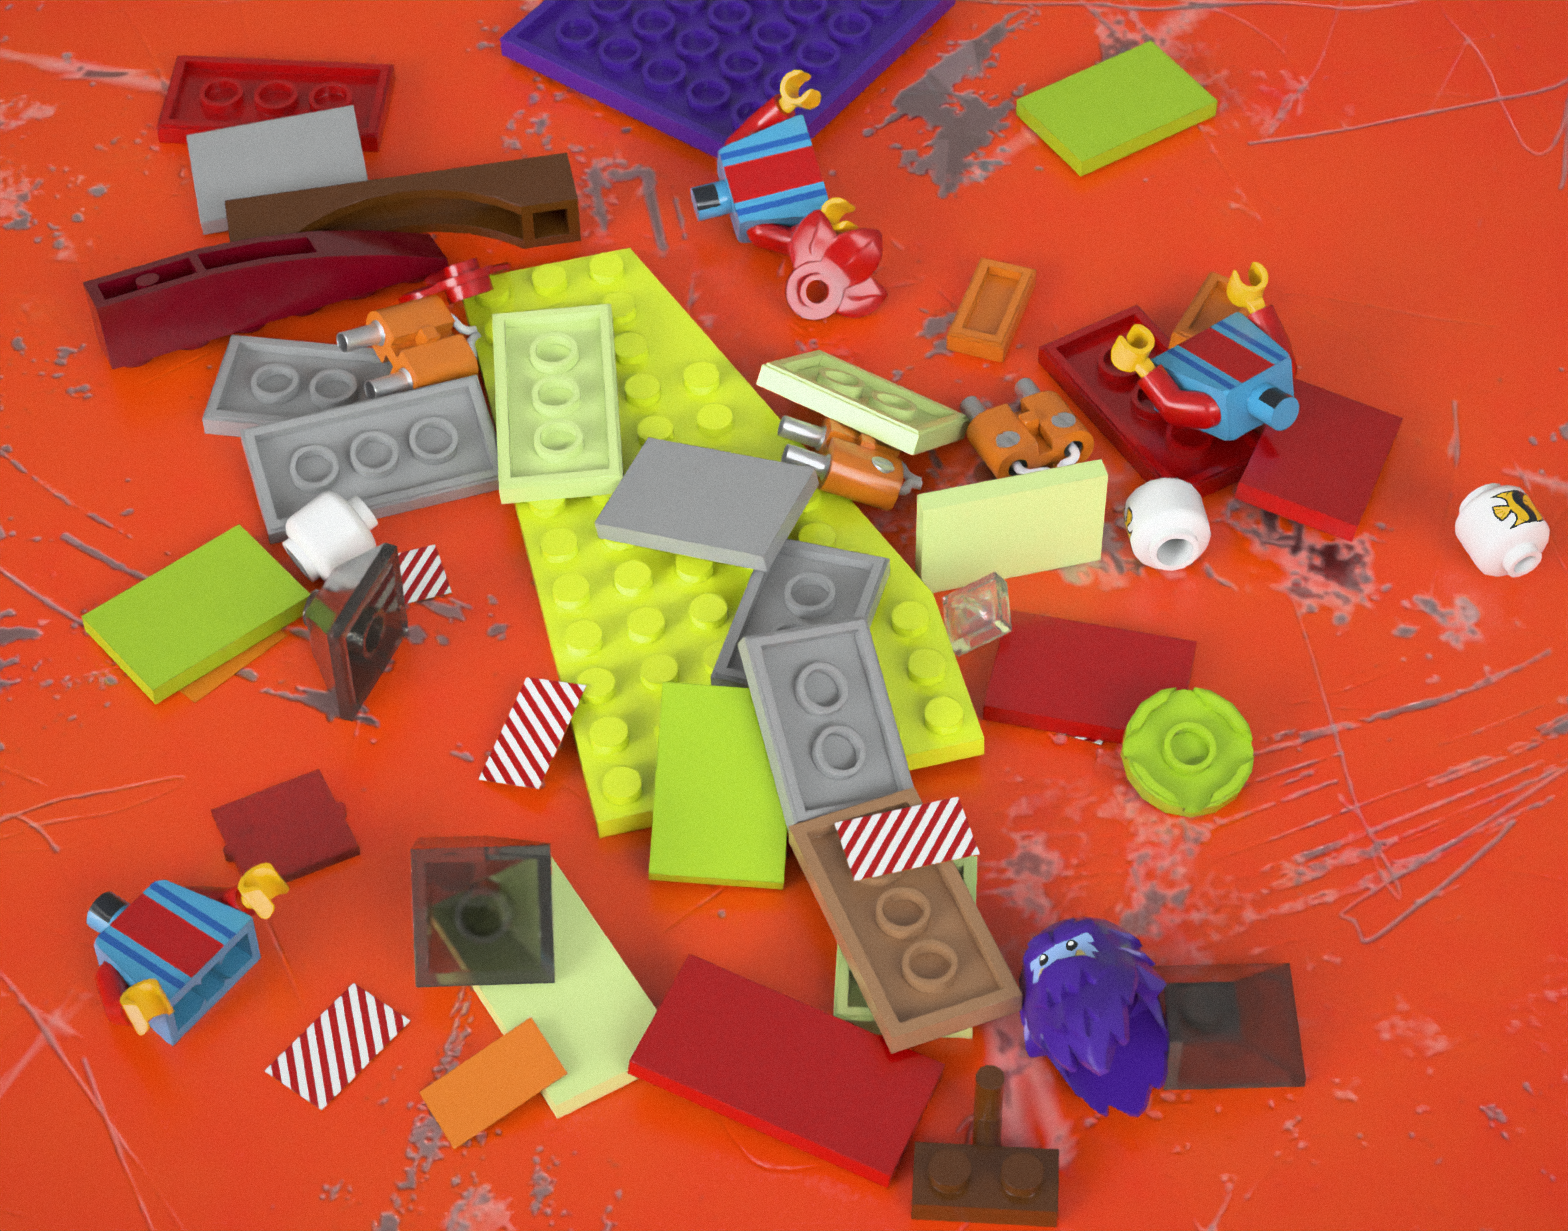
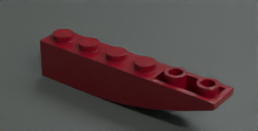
M379 230L309 231L254 237L199 248L83 282L98 343L112 370L123 366L139 367L150 362L153 357L180 349L195 350L205 346L210 340L236 332H255L263 328L266 323L289 316H308L316 313L323 306L342 300L364 299L370 297L379 289L402 282H420L425 280L428 275L448 267V261L430 234Z

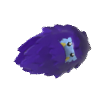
M1094 917L1067 918L1053 923L1028 942L1029 948L1023 956L1019 988L1023 994L1020 1018L1021 1024L1024 1026L1026 1051L1030 1058L1048 1056L1072 1090L1099 1114L1107 1117L1110 1105L1131 1117H1139L1147 1108L1153 1087L1161 1089L1166 1083L1168 1076V1058L1166 1053L1168 1052V1030L1158 995L1168 983L1152 968L1155 963L1140 949L1142 947L1141 942L1120 926L1106 919Z

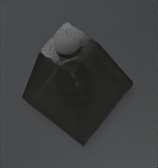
M386 542L335 567L321 589H315L309 595L303 611V622L308 626L312 655L340 718L351 722L409 631L398 549L396 545Z
M487 835L419 837L410 849L415 987L555 983L551 843Z
M1290 963L1152 966L1168 983L1158 995L1165 1018L1168 1052H1166L1168 1076L1166 1083L1163 1085L1164 1090L1305 1087L1306 1074Z

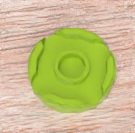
M1177 687L1160 690L1139 705L1125 728L1121 758L1127 779L1143 800L1164 813L1185 817L1215 813L1236 799L1252 773L1254 757L1251 742L1253 737L1249 724L1233 703L1211 690L1194 687L1193 691L1186 689L1176 690Z

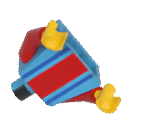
M801 70L788 72L780 84L781 94H775L726 139L724 147L718 151L717 173L719 181L690 188L691 199L698 221L729 214L738 242H752L755 247L790 257L788 244L791 235L802 219L816 209L821 210L826 215L836 235L858 228L857 225L850 221L839 223L844 214L853 212L856 207L839 197L828 198L803 114L795 116L796 107L813 109L821 101V93L814 89H809L799 97L801 85L810 80L811 74Z
M1252 262L1249 268L1248 278L1252 286L1243 284L1236 270H1233L1227 285L1228 299L1238 307L1247 308L1250 313L1247 317L1237 311L1151 360L1148 356L1154 347L1155 340L1148 328L1141 324H1134L1127 335V341L1123 336H1118L1111 350V360L1114 366L1125 372L1136 371L1141 377L1137 381L1138 385L1153 403L1154 410L1159 412L1168 424L1177 427L1195 428L1228 441L1236 440L1263 423L1277 431H1282L1290 427L1296 420L1299 413V403L1294 398L1293 379L1297 375L1298 367L1289 337L1274 306H1266L1262 298L1268 283V273L1262 264Z
M262 863L254 866L243 875L238 885L232 887H182L167 880L154 881L131 904L113 892L108 891L101 894L92 903L88 911L87 924L90 928L100 933L94 943L99 968L95 975V984L109 1022L117 1026H132L139 1035H144L151 1027L167 1043L174 1046L261 959L255 926L251 916L258 914L262 919L269 918L275 910V905L271 899L280 894H287L290 890L272 864Z

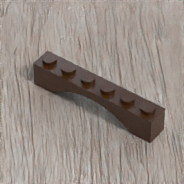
M567 153L224 200L230 242L290 233L344 230L466 233L498 239L524 249L581 241L578 197Z

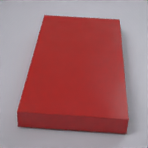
M177 55L156 127L159 143L188 144L186 135L353 105L362 152H379L396 80L394 65Z
M1138 305L1039 347L1038 363L1146 482L1163 477L1179 478L1191 483L1199 492L1201 498L1240 481L1261 436L1255 429L1236 440L1225 441L1195 428L1172 426L1165 421L1159 412L1154 410L1153 403L1137 383L1141 379L1136 371L1125 372L1114 366L1111 360L1112 347L1119 335L1123 336L1127 341V335L1134 324L1145 326L1154 336V347L1148 356L1150 360L1169 350L1170 339Z
M689 953L630 1058L628 1074L888 1188L942 1078L945 1064L909 1048L891 1054L883 1037Z

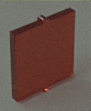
M319 769L211 809L212 818L225 843L223 848L225 860L235 863L241 878L254 866L270 863L282 879L288 883L360 855L359 845L345 820L347 817L346 806L342 802L335 801Z

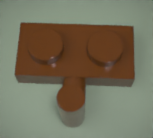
M986 1065L981 1067L976 1073L972 1145L915 1142L911 1219L1057 1227L1059 1149L1001 1146L1005 1076L999 1067Z

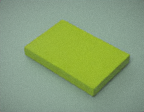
M1151 40L1017 99L1016 115L1081 177L1216 116L1217 100Z
M238 524L84 614L82 620L85 631L156 705L314 608L311 594Z
M663 682L648 880L783 890L787 826L750 689Z

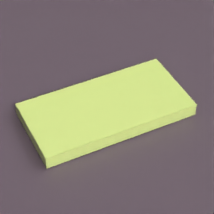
M611 304L492 314L498 482L501 504L613 494L622 480L624 472Z
M548 851L427 907L430 923L502 1034L505 1035L531 1017L565 1068L566 1075L540 1092L557 1119L639 1079L628 1074L629 1060L656 1014L657 1009Z

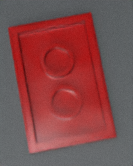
M1294 378V398L1299 403L1297 418L1290 427L1282 431H1277L1266 424L1239 481L1234 498L1352 542L1403 418Z
M1008 609L983 704V720L1122 744L1125 728L1143 701L1160 690L1177 687L1176 690L1189 689L1197 641Z

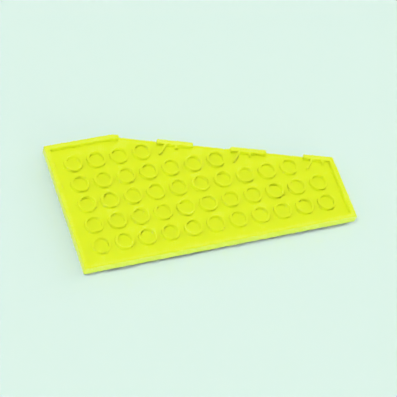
M631 248L490 275L493 290L462 300L468 325H475L477 332L481 334V337L475 342V347L496 435L492 314L611 304L624 475L648 437L781 462L782 454L787 444L806 449L802 443L778 436V427L781 419ZM816 488L787 539L890 559V575L870 626V632L909 771L984 755V736L933 593L852 500ZM612 494L514 503L559 681L587 685L572 716L570 725L599 838L652 827L663 682L711 685L710 676L753 569L599 538L594 522Z

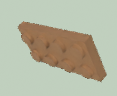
M915 787L789 826V844L891 1054L1022 1011L1023 994L953 860L854 881L834 823L921 805L923 803Z

